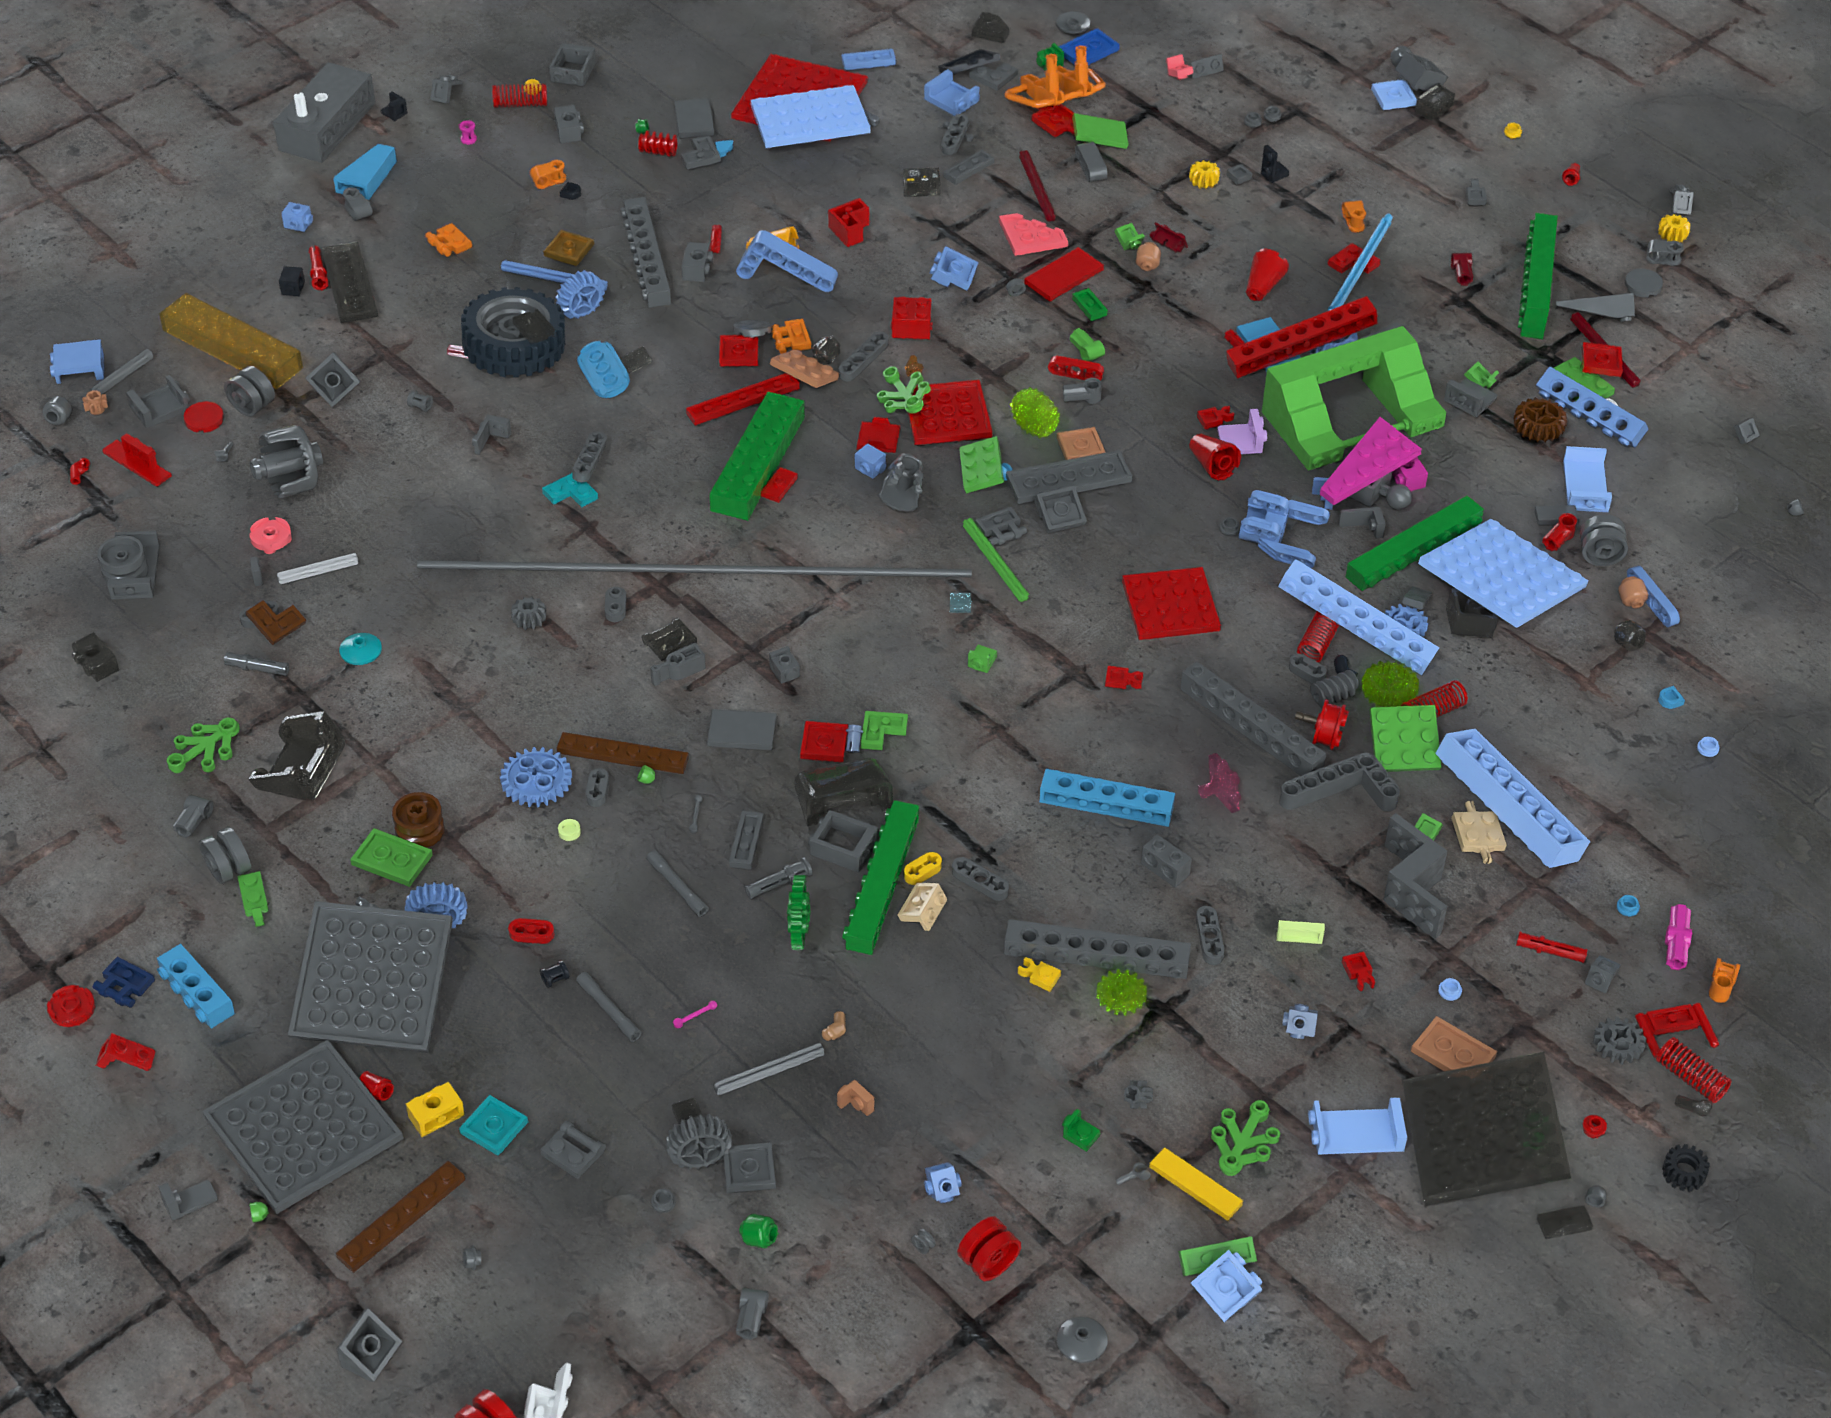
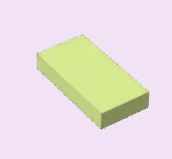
M1279 920L1276 941L1322 944L1325 924Z

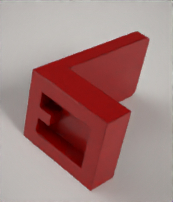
M111 1033L101 1046L96 1066L105 1069L110 1061L114 1062L117 1059L149 1071L152 1066L155 1050Z

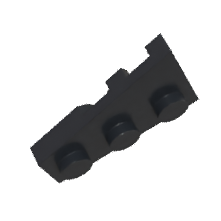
M979 49L938 66L939 73H943L948 69L953 72V75H956L957 72L1000 61L1001 59L999 53Z

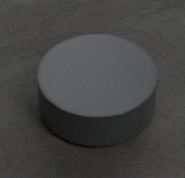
M1017 278L1009 281L1006 289L1010 296H1019L1025 292L1026 286L1022 279Z

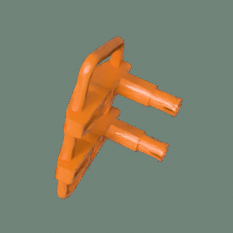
M1081 45L1079 49L1078 46L1075 47V70L1070 71L1062 66H1057L1056 54L1046 55L1047 70L1045 71V77L1038 78L1032 74L1021 76V85L1008 89L1004 95L1008 100L1033 108H1040L1092 95L1104 89L1106 84L1094 70L1088 68V62L1086 61L1087 47ZM1088 75L1095 81L1096 85L1093 86L1088 81ZM1025 91L1032 99L1016 94Z

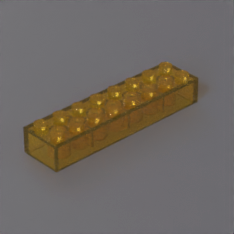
M187 293L159 313L163 331L239 370L246 366H253L259 369L276 389L303 369L300 350Z

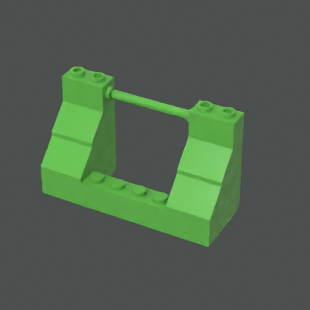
M1404 326L1267 368L1262 413L1308 471L1343 460L1345 448L1357 445L1365 435L1362 434L1342 441L1334 433L1318 385L1364 370V383L1398 422L1392 425L1398 431L1404 429L1411 438L1444 427L1447 412L1434 398L1418 343Z

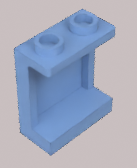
M948 69L924 86V99L954 116L961 114L976 104L980 97L978 86H974L969 90L953 81V72Z
M101 340L53 345V353H50L53 365L50 366L51 376L55 377L57 384L61 383V375L94 372L96 380L104 379V352Z

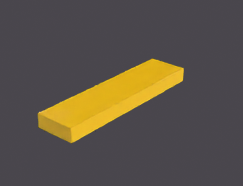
M1165 1147L1150 1162L1149 1168L1227 1221L1243 1205L1242 1199Z

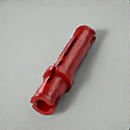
M1519 932L1516 946L1536 950V953L1541 954V952L1582 963L1585 962L1588 951L1586 948L1583 949L1545 939V936L1542 935L1537 937Z

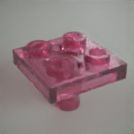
M1217 753L1209 755L1210 782L1198 785V792L1201 798L1204 799L1215 794L1231 813L1239 811L1241 795L1238 784H1240L1238 774L1233 772L1226 760H1222Z

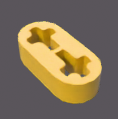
M928 852L907 864L904 868V880L910 885H915L934 876L941 871V856L935 852Z

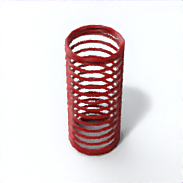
M503 84L501 85L502 104L500 100L499 85L492 86L494 108H498L499 104L501 108L503 107V104L504 107H507V104L509 107L511 106V104L513 107L515 106V104L517 107L519 106V104L521 107L523 106V104L525 107L527 106V104L529 107L531 106V104L533 107L535 104L537 107L539 104L541 107L542 105L547 106L546 84H541V100L539 84H537V100L535 84H533L534 100H532L531 84H529L530 101L528 100L527 84L525 85L526 101L524 100V90L522 84V102L520 100V90L518 84V103L516 100L515 84L513 85L514 103L512 100L511 84L509 85L510 103L508 100V88L506 84V104L504 100Z
M1316 611L1297 647V654H1301V649L1307 657L1319 659L1316 660L1319 663L1326 653L1339 624L1326 616H1321V613ZM1322 617L1327 618V619L1331 620L1332 622H1329V621L1323 619ZM1304 645H1305L1309 650H1311V651H1313V652H1315V653H1320V654L1317 655V654L1310 653L1308 650H1306V648L1304 647ZM1307 645H1310L1312 648H1315L1318 651L1312 650ZM1302 647H1303L1304 650H1305L1306 652H1308L1309 654H1311V655H1313V656H1320V657L1314 658V657L1308 656V655L1302 650Z
M1453 680L1439 688L1402 703L1401 706L1405 704L1406 706H1415V704L1419 706V703L1421 706H1424L1423 701L1425 705H1429L1427 703L1428 699L1430 705H1435L1438 713L1436 712V718L1443 714L1454 711V709H1458V707L1466 705L1468 696L1464 686L1459 681ZM1453 683H1456V684L1461 688V690H1462V692H1463V695H1464V703H1463V696H1462V694H1461V691H1460L1459 688H1458L1456 685H1454ZM1452 685L1458 690L1461 696L1462 704L1459 702V697L1456 691L1452 688Z
M1676 1037L1669 1039L1657 1054L1656 1061L1666 1066V1069H1670V1072H1674L1675 1075L1679 1076V1079H1683V1082H1687L1692 1088H1696L1697 1092L1700 1091V1094L1704 1095L1705 1098H1709V1101L1712 1103L1718 1102L1728 1091L1732 1083L1729 1077H1726V1075L1722 1076V1072L1718 1073V1069L1713 1070V1066H1709V1062L1705 1063V1059L1700 1060V1056L1696 1057V1053H1692V1049L1688 1050L1687 1046L1683 1047V1043L1679 1044V1040ZM1680 1047L1675 1056L1670 1060L1674 1052ZM1685 1049L1681 1057L1675 1062L1680 1053ZM1689 1053V1055L1687 1056V1058H1686V1059L1683 1061V1063L1679 1066V1064H1680V1062L1682 1061V1059ZM1693 1056L1690 1063L1684 1068L1685 1064ZM1697 1060L1692 1069L1687 1073L1691 1065ZM1702 1062L1698 1070L1693 1074L1694 1070ZM1706 1066V1068L1704 1069V1071H1703V1072L1700 1074V1076L1696 1079V1077L1698 1076V1074L1700 1073V1071ZM1710 1069V1071H1709V1073L1707 1074V1076L1702 1080L1703 1076H1704V1075L1706 1074V1072ZM1714 1073V1075L1712 1076V1078H1711V1079L1709 1080V1082L1705 1085V1083L1707 1082V1080L1709 1079V1077ZM1718 1077L1716 1082L1711 1086L1712 1082ZM1724 1086V1088L1722 1089V1091L1717 1095V1093L1719 1092V1090Z

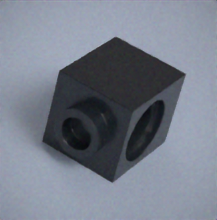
M284 266L279 278L281 295L300 296L305 283L303 268Z

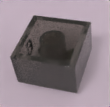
M1452 588L1446 605L1451 634L1492 638L1498 622V615L1458 589Z

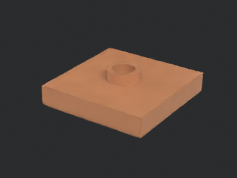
M1095 427L1057 433V440L1065 460L1106 453Z

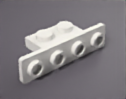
M565 1363L557 1372L554 1390L532 1384L529 1387L523 1418H562V1413L568 1404L566 1391L572 1381V1374H570L571 1364Z

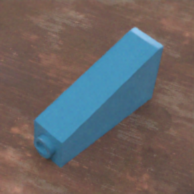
M377 144L333 178L336 193L343 194L345 189L353 187L357 188L364 198L369 200L397 162L395 147Z

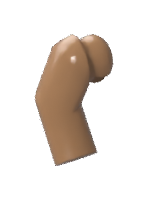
M844 1012L834 1013V1023L822 1031L824 1040H835L845 1034Z

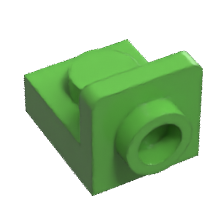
M977 645L974 651L970 650L968 653V667L988 673L997 657V650Z

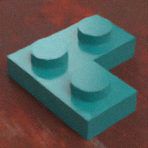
M573 473L542 488L543 494L553 505L571 496L583 507L597 500L598 493L587 482L575 481L572 478Z

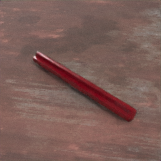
M1021 150L1019 158L1044 216L1048 222L1055 221V211L1032 158L1027 150Z
M1579 312L1571 315V321L1591 343L1608 345ZM1622 360L1623 372L1621 376L1632 388L1638 387L1641 380Z

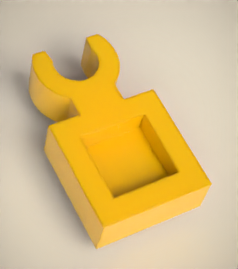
M1026 957L1024 958L1023 965L1028 968L1018 967V974L1020 976H1030V983L1049 992L1061 977V970L1042 961L1037 966L1032 959Z

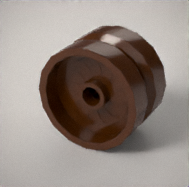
M413 792L404 795L395 803L392 817L395 824L396 837L426 848L440 841L444 834V820L442 808L437 798L428 793Z

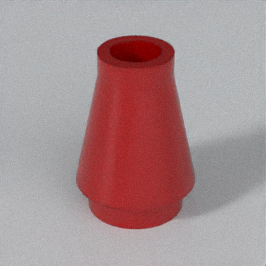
M1572 163L1563 172L1562 179L1565 184L1571 186L1579 182V164Z
M365 1071L360 1076V1081L376 1100L385 1101L393 1094L394 1086L391 1080L372 1074L369 1071Z

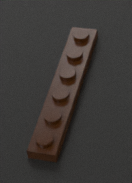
M562 732L557 746V753L560 752L563 755L636 767L646 765L654 770L684 774L689 759L688 752Z
M447 1161L336 1252L337 1259L354 1273L463 1183L465 1175Z

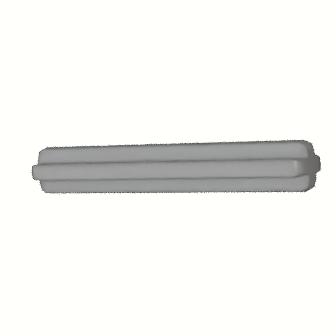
M351 553L278 572V582L285 584L358 564V557L356 553Z

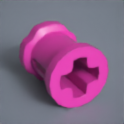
M468 120L459 124V129L462 131L461 142L467 145L474 144L477 141V137L474 134L475 123Z

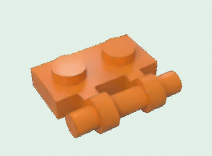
M453 223L437 229V235L431 232H427L425 235L428 243L435 246L437 251L446 257L451 255V251L459 254L472 248V241Z
M803 319L784 321V327H779L778 324L772 326V337L776 340L775 346L780 354L786 353L787 347L799 351L811 349V341Z

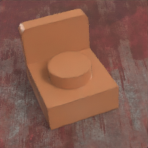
M856 1080L842 1086L838 1091L837 1106L840 1109L851 1102L856 1110H861L866 1116L874 1112V1097Z

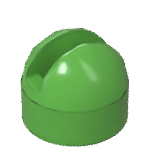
M643 765L638 774L637 781L643 784H650L655 779V772L651 767Z
M262 1202L249 1203L253 1223L262 1221L268 1216L266 1204Z

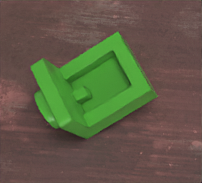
M1132 223L1119 227L1114 231L1124 250L1138 248L1142 245L1141 242L1145 238L1144 234L1138 235Z
M1478 361L1464 375L1476 384L1489 388L1497 381L1494 377L1499 372L1496 370L1491 375Z
M1422 813L1414 827L1434 841L1443 825L1441 822Z

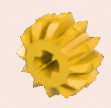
M1202 160V162L1196 161L1195 164L1191 165L1189 178L1193 186H1198V188L1204 187L1205 189L1207 187L1213 188L1219 181L1220 171L1216 163Z
M1673 214L1672 216L1666 215L1661 219L1658 228V234L1661 236V239L1682 243L1689 236L1690 223L1687 221V218Z

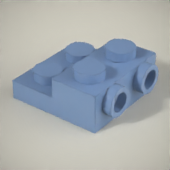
M945 246L942 253L938 251L934 259L936 263L933 264L929 273L932 274L931 279L939 284L948 287L951 282L958 287L968 290L979 262Z

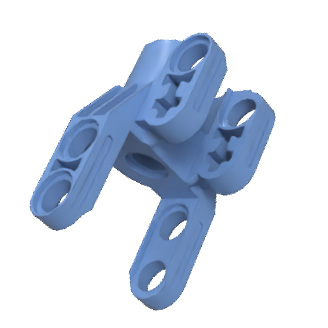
M1252 491L1248 499L1247 516L1241 520L1239 538L1258 543V547L1276 561L1292 565L1296 559L1309 568H1313L1316 557L1308 550L1281 544L1286 523L1289 517L1316 525L1325 524L1328 522L1330 512L1314 505L1294 500L1288 501L1285 497L1268 492Z

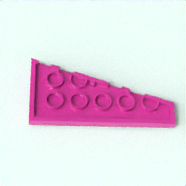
M1379 417L1321 487L1320 495L1332 505H1335L1421 455L1422 448L1383 418Z

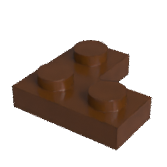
M262 600L246 611V616L272 645L306 623V619L294 605L276 615L265 601Z

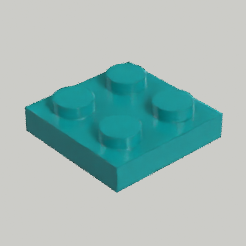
M489 1095L459 1128L460 1134L499 1156L528 1123V1117Z

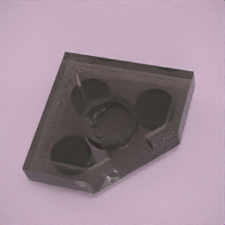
M982 12L972 29L971 37L1004 43L1009 35V27L998 15Z

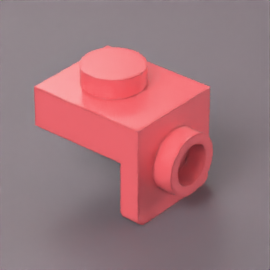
M1179 54L1166 59L1169 76L1185 79L1187 75L1193 74V67L1184 65L1183 55Z

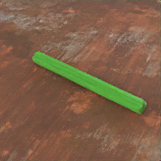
M972 518L965 519L963 527L1020 602L1027 601L1029 593Z

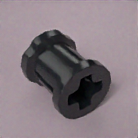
M559 960L552 967L540 969L541 978L547 988L552 987V984L559 980H567L570 977L568 969L562 960Z

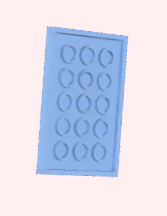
M854 85L751 100V108L766 148L870 133V125Z

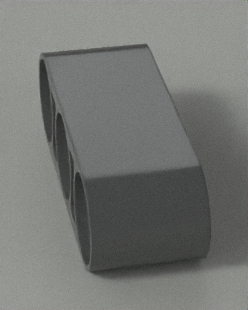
M1094 142L1076 144V158L1087 181L1106 180L1107 168Z

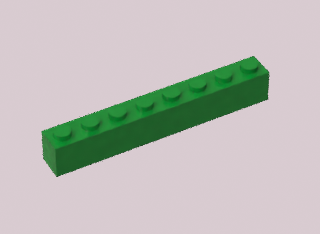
M1469 496L1461 498L1350 561L1347 564L1345 578L1361 591L1375 586L1376 583L1389 578L1399 570H1403L1409 564L1419 561L1421 556L1480 525L1483 520L1484 508Z
M894 800L891 809L887 808L885 814L886 824H882L880 827V840L874 844V857L869 858L867 865L868 874L863 875L861 882L862 891H858L856 895V908L850 911V925L845 926L843 931V940H846V950L873 955L919 822L920 805Z

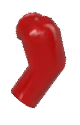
M81 458L71 466L70 482L72 484L78 485L81 482L80 476L88 471L90 461L87 458Z

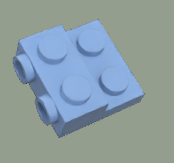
M1229 1250L1191 1282L1192 1286L1223 1322H1226L1240 1308L1262 1291L1260 1285L1263 1283L1253 1271L1250 1274L1243 1267L1246 1263L1237 1252L1232 1254Z

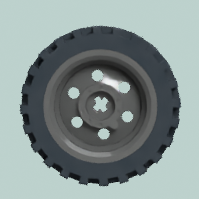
M504 287L500 291L493 289L489 291V294L484 295L482 293L478 295L477 300L472 299L469 302V307L465 306L463 309L461 331L464 355L468 357V361L471 364L476 363L478 369H486L489 374L499 373L500 377L513 375V378L523 374L532 376L533 372L541 373L545 367L551 368L554 366V360L558 362L561 359V354L565 351L564 312L561 311V306L558 303L554 304V299L551 297L546 298L542 292L537 294L533 292V289L520 290V287H514V289L507 290V287Z

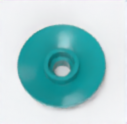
M369 633L350 635L342 641L339 648L341 658L353 665L371 663L379 657L382 651L381 641Z

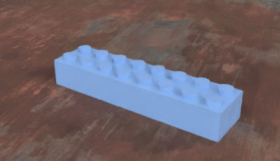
M1476 729L1447 733L1435 754L1442 760L1443 764L1456 774L1457 778L1470 788L1471 792L1484 802L1485 806L1498 816L1500 821L1504 822L1512 830L1514 835L1527 845L1529 850L1533 851L1541 859L1544 865L1552 868L1580 860L1590 841Z

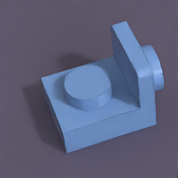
M1315 477L1312 494L1320 495L1321 487L1329 478ZM1320 495V500L1324 501V509H1332L1333 505Z

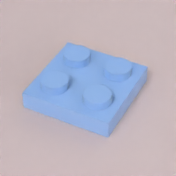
M1405 80L1372 84L1371 90L1382 110L1416 106L1417 99Z

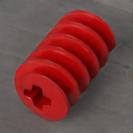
M646 130L645 135L643 133L640 134L638 141L639 152L643 153L646 151L648 154L652 152L655 155L659 153L661 156L666 154L668 157L672 155L675 157L678 147L677 135L674 134L673 138L670 139V134L667 133L666 137L663 138L662 132L657 137L656 132L653 131L652 136H650L649 130Z

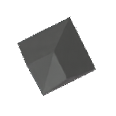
M334 352L305 378L331 407L336 405L361 382Z

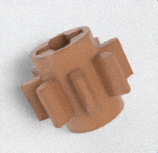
M90 391L86 394V397L82 398L84 410L90 411L93 415H99L104 412V408H108L106 394L101 395L99 391Z

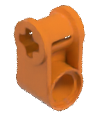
M553 160L531 168L530 176L538 189H545L564 183L566 181V175L563 171L565 168L564 162Z
M1362 200L1343 202L1342 214L1349 230L1352 232L1364 231L1366 211Z
M1717 958L1709 989V996L1712 1000L1719 1003L1728 1001L1739 973L1740 964L1732 965L1723 962L1721 958Z

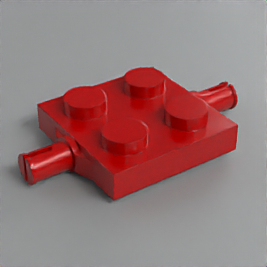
M1063 104L1036 108L1039 111L1032 114L1031 121L1052 136L1057 137L1066 131L1075 136L1072 119L1074 112Z

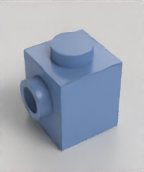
M867 443L855 453V469L874 479L886 469V454Z

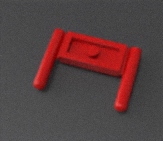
M1695 1003L1692 1006L1688 1004L1648 1011L1646 1014L1638 1013L1635 1015V1019L1640 1029L1643 1030L1642 1034L1646 1037L1647 1045L1654 1058L1657 1057L1660 1051L1654 1037L1655 1035L1695 1029L1698 1026H1701L1712 1048L1719 1045V1041L1700 1003Z

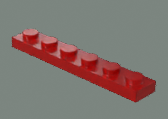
M784 373L687 407L686 414L694 425H698L760 403L767 392L783 395L800 389V385L795 377Z

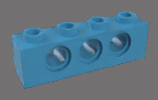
M182 944L177 945L157 958L159 964L157 971L163 980L167 979L170 982V986L175 994L180 993L182 995L185 1005L189 1009L193 1008L195 1010V1014L201 1023L205 1022L212 1029L235 1014L232 1000Z

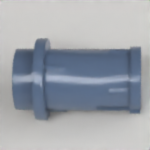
M849 725L848 729H846V732H848L847 752H860V737L863 734L862 726Z

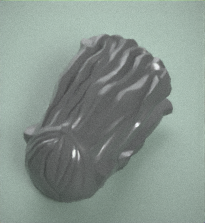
M903 453L888 467L890 473L884 480L878 497L893 510L911 512L917 509L919 494L922 493L923 465L916 456Z

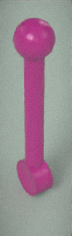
M710 1001L707 1006L682 1019H674V1027L681 1028L684 1022L710 1009H716L717 1003Z

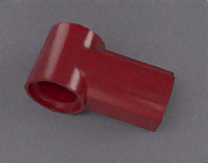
M1452 253L1451 269L1455 270L1456 280L1461 286H1467L1473 282L1472 253Z

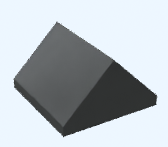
M365 1308L336 1348L342 1368L374 1382L400 1346L402 1340L369 1308Z

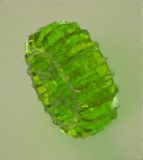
M1024 388L1012 399L1010 404V412L1013 414L1012 418L1016 419V424L1021 426V430L1024 429L1026 434L1031 433L1032 437L1035 435L1038 438L1049 436L1056 430L1060 422V414L1057 412L1058 407L1054 406L1055 401H1051L1049 396L1044 395L1043 391L1039 392L1037 388Z
M1387 659L1383 663L1379 660L1377 665L1372 663L1371 667L1366 669L1362 677L1361 688L1362 692H1364V698H1368L1369 703H1375L1376 707H1399L1402 703L1417 697L1419 693V679L1416 673L1412 672L1411 667H1405V663L1400 665L1397 664V661L1390 663Z

